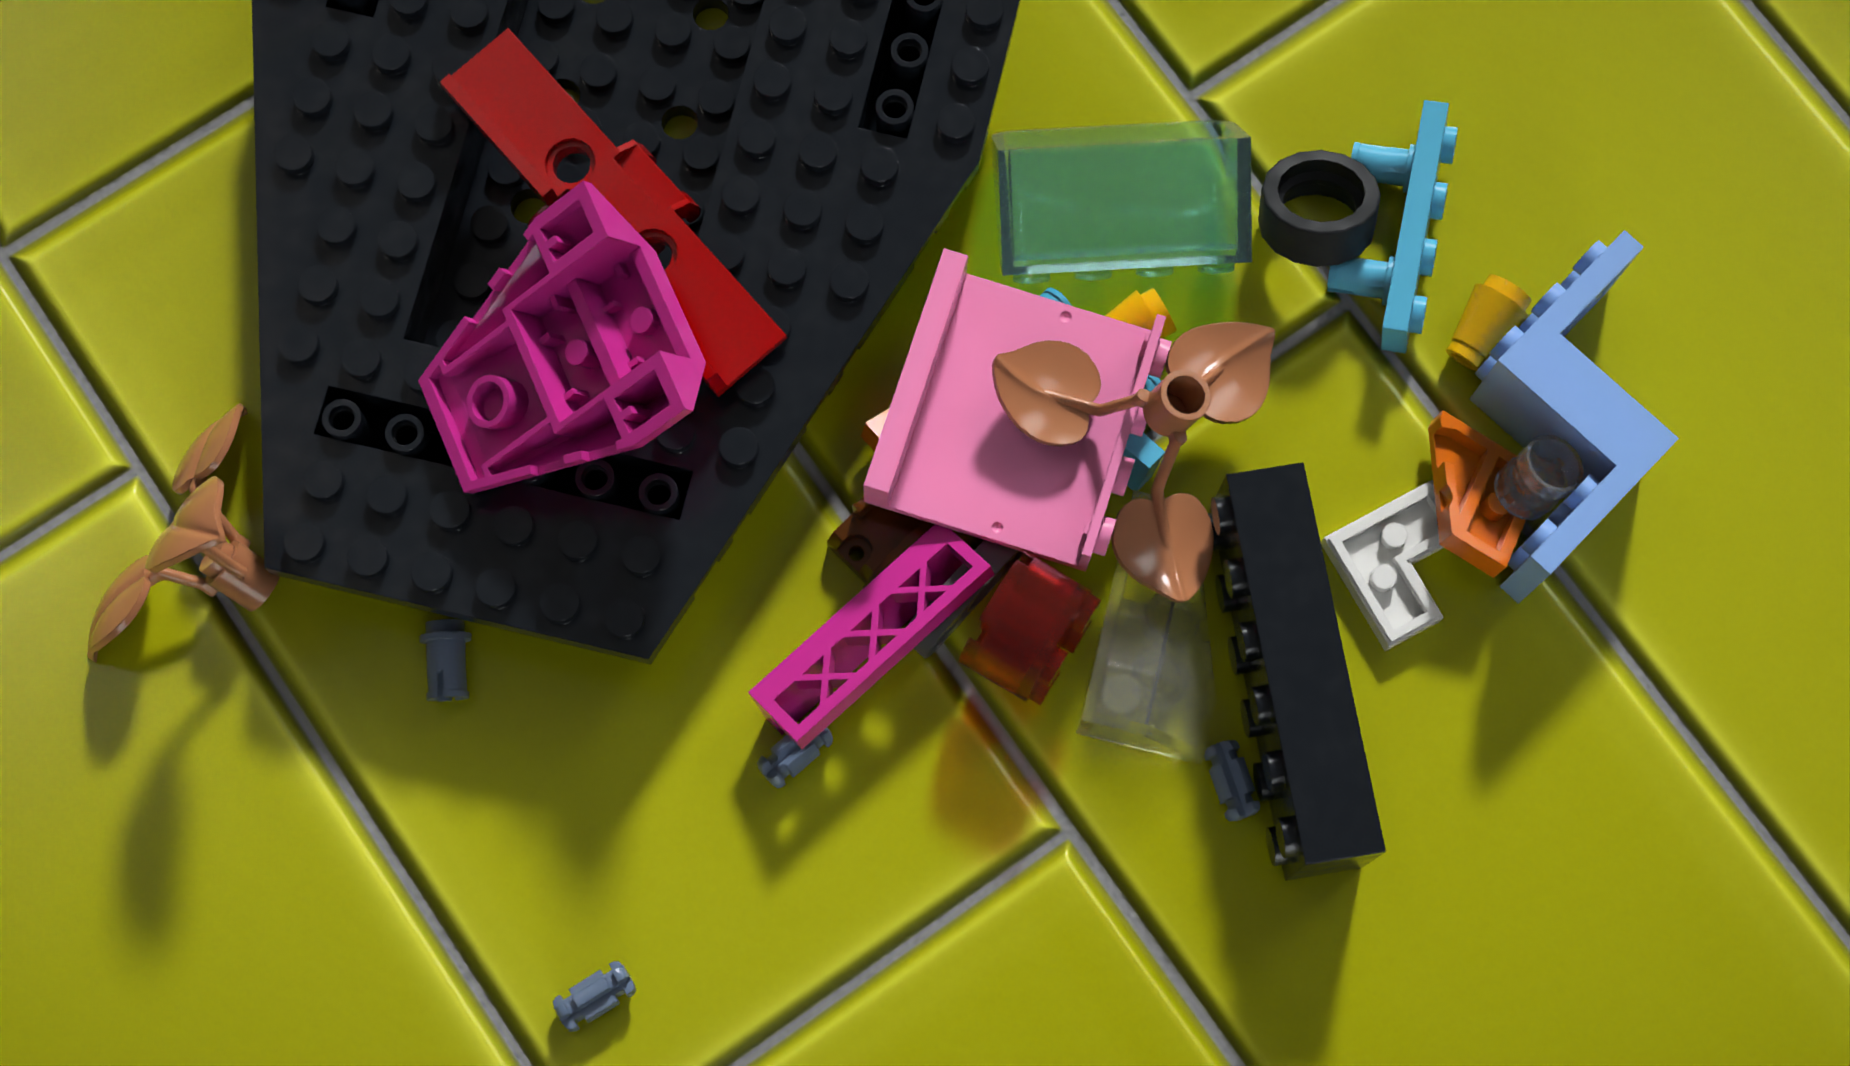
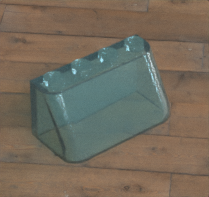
M1203 120L1014 130L995 133L991 136L1000 270L1003 276L1013 275V281L1016 283H1043L1050 280V273L1075 272V278L1079 280H1103L1112 277V270L1135 268L1138 276L1162 277L1173 274V266L1197 265V270L1201 273L1221 274L1234 271L1235 263L1252 262L1251 137L1234 122Z

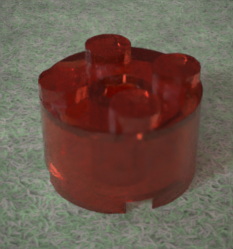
M1024 551L1021 560L1015 561L979 618L982 621L979 627L982 632L977 640L969 637L960 655L959 663L1027 703L1029 700H1032L1041 706L1060 675L1059 671L1069 654L1067 651L1073 654L1092 623L1091 619L1099 607L1101 599L1092 595L1093 590L1029 552Z

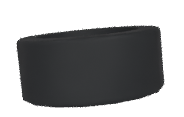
M1324 150L1305 151L1279 160L1266 173L1261 189L1258 223L1262 238L1277 254L1294 263L1314 267L1339 265L1358 257L1371 244L1376 227L1381 197L1377 180L1362 163L1340 153ZM1321 195L1334 198L1346 204L1354 213L1337 221L1319 222L1304 219L1294 214L1284 204L1300 196Z

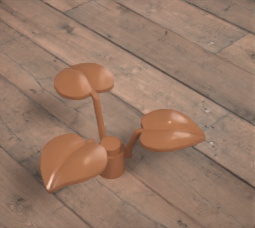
M1243 322L1212 323L1192 328L1177 338L1170 347L1165 363L1168 375L1152 391L1139 389L1133 395L1101 404L1093 402L1101 389L1099 371L1090 356L1079 347L1062 341L1047 340L1035 342L1011 352L998 354L992 363V377L998 400L1013 424L1026 436L1039 443L1058 447L1074 445L1086 435L1089 415L1101 417L1136 406L1143 408L1145 421L1153 431L1168 437L1169 444L1151 487L1152 500L1134 499L1121 508L1115 518L1116 523L1111 536V542L1116 559L1133 579L1176 603H1185L1193 597L1203 584L1212 559L1214 536L1211 519L1204 506L1193 495L1178 493L1164 499V488L1180 447L1187 441L1186 430L1203 416L1215 423L1237 424L1253 416L1262 406L1269 388L1270 362L1275 330L1267 326Z
M237 404L222 418L206 428L189 447L176 470L172 490L182 495L189 489L190 495L178 509L171 525L156 540L149 555L141 557L128 566L114 580L102 597L92 620L88 640L87 657L95 663L97 662L98 651L110 643L131 623L144 604L150 587L160 581L166 580L193 587L210 597H214L218 592H221L250 612L259 608L277 585L280 576L272 575L265 569L264 558L249 549L251 541L239 534L222 514L224 482L216 476L207 480V476L219 467L226 456L236 434L240 417L248 414L246 407L242 404ZM198 553H203L205 556L201 561L199 571L207 576L202 578L168 567Z

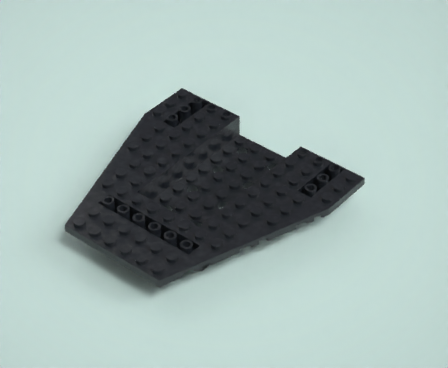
M252 0L265 569L272 575L651 665L694 601L695 593L716 561L719 562L733 542L732 537L748 514L751 515L806 432L807 424L827 394L830 396L843 376V370L857 349H861L914 269V263L933 234L938 233L950 215L951 207L963 189H967L979 171L1021 0H605L597 4H589L583 0ZM709 8L720 9L728 15L726 23L715 30H705L695 23V19L700 12ZM509 28L563 89L573 90L580 95L578 105L616 147L633 139L644 145L657 161L656 165L680 191L687 193L701 208L700 216L692 223H689L685 218L682 220L783 330L788 338L719 397L701 380L694 410L643 447L470 494L463 492L418 380L463 317L473 318L493 290L488 285V282L498 268L508 270L527 244L528 240L523 234L528 228V223L520 222L514 217L516 207L526 199L540 198L447 94L439 82L449 73L450 75L455 73ZM676 116H688L698 123L695 132L690 137L684 139H674L664 132L667 122ZM578 153L564 157L558 165L557 178L567 183L582 180L589 172L590 159ZM665 246V249L658 254L664 270L670 264L672 258V251L668 246Z

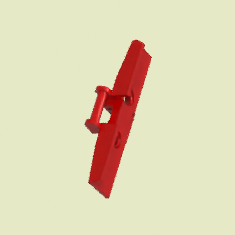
M509 28L452 75L449 73L439 82L447 94L544 202L545 205L532 216L527 227H529L535 217L580 182L586 181L594 185L648 242L657 255L665 249V246L671 249V262L664 271L706 361L702 380L718 397L788 338L783 330L682 220L685 218L689 223H692L700 216L701 208L694 200L675 186L656 165V159L644 145L633 139L616 147ZM578 153L590 159L589 172L582 180L567 183L557 178V168L564 157Z

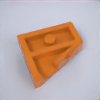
M1442 410L1428 427L1439 545L1494 578L1508 565L1545 473Z

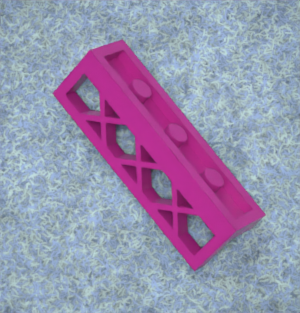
M939 525L932 526L748 692L766 720L781 735L786 733L803 749L995 574L991 565L951 529ZM962 563L969 568L953 585H943ZM917 613L916 618L908 626L901 628ZM868 658V662L865 665H863L857 672H852L865 659ZM819 702V706L812 713H810L801 723H796L801 717H803L812 707H814Z

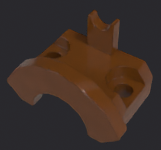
M863 497L852 505L853 513L833 531L827 540V546L865 583L863 586L865 588L935 524L866 503ZM853 551H860L864 556L862 559L855 561L849 555Z

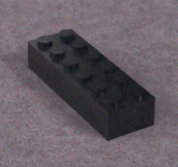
M1304 462L1226 474L1216 497L1211 498V513H1208L1213 528V551L1219 550L1223 574L1216 575V593L1222 613L1231 612L1236 636L1228 637V652L1233 673L1235 675H1244L1248 699H1242L1240 702L1241 718L1247 738L1256 737L1261 762L1253 764V776L1260 802L1269 801L1274 826L1266 828V842L1271 863L1273 866L1282 865L1285 881L1363 868L1385 853L1386 849Z

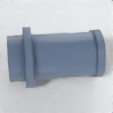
M441 619L426 622V633L419 636V642L426 644L428 684L426 700L438 702L452 701V697H455V700L468 699L465 643L472 640V634L465 632V621Z

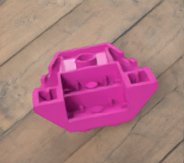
M580 182L534 218L523 234L528 242L508 270L498 268L488 282V285L493 290L473 318L463 317L418 380L464 493L474 494L643 447L694 410L706 365L703 354L656 251L592 183Z

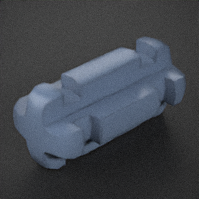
M826 727L803 749L788 735L784 736L770 749L771 756L766 759L762 755L759 758L757 765L760 772L776 788L786 785L784 778L789 774L794 778L820 755L819 748L822 745L828 748L832 744V733Z
M1236 740L1216 743L1208 747L1204 752L1205 761L1211 760L1213 765L1209 773L1220 804L1226 803L1228 810H1226L1224 815L1228 821L1248 818L1260 810L1259 800L1253 801L1251 795L1255 788L1244 757L1238 758L1236 751H1238L1240 746Z
M619 961L611 962L609 965L612 970L606 974L598 970L569 989L571 995L566 999H563L561 995L555 997L553 1000L555 1012L562 1024L570 1032L579 1030L580 1027L577 1023L584 1018L590 1023L621 1004L618 997L626 993L628 998L635 994V984L626 968Z

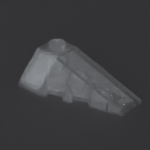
M1133 490L1131 500L1140 498L1152 500L1151 494ZM1116 560L1076 734L1202 764L1216 704L1204 583L1188 601L1176 603L1133 579Z

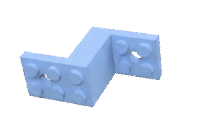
M1625 230L1608 247L1600 240L1594 243L1573 266V271L1561 284L1556 283L1537 302L1528 318L1519 328L1515 325L1490 351L1488 359L1475 372V375L1482 382L1470 397V400L1572 491L1549 515L1544 523L1511 555L1508 566L1514 572L1500 585V588L1518 604L1564 561L1679 439L1565 338L1566 334L1611 289L1644 248Z

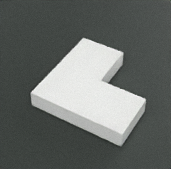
M1433 480L1329 534L1321 541L1322 547L1384 651L1439 623L1444 618L1413 567V564L1444 548L1439 545Z

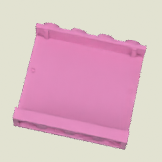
M944 248L863 485L864 502L1086 572L1092 553L1102 556L1106 554L1116 519L1104 516L1111 493L1124 496L1135 459L1123 456L1129 434L1143 436L1146 427L1143 408L1136 406L1101 417L1089 415L1088 430L1081 441L1069 446H1048L1026 436L1009 419L998 400L994 388L992 363L998 354L1011 352L1035 342L1052 340L1070 343L1087 353L1099 371L1101 389L1093 402L1099 404L1133 395L1139 389H1144L1148 375L1161 378L1172 341L1160 338L1166 316L1157 314L1152 330H1148L967 274L968 255Z

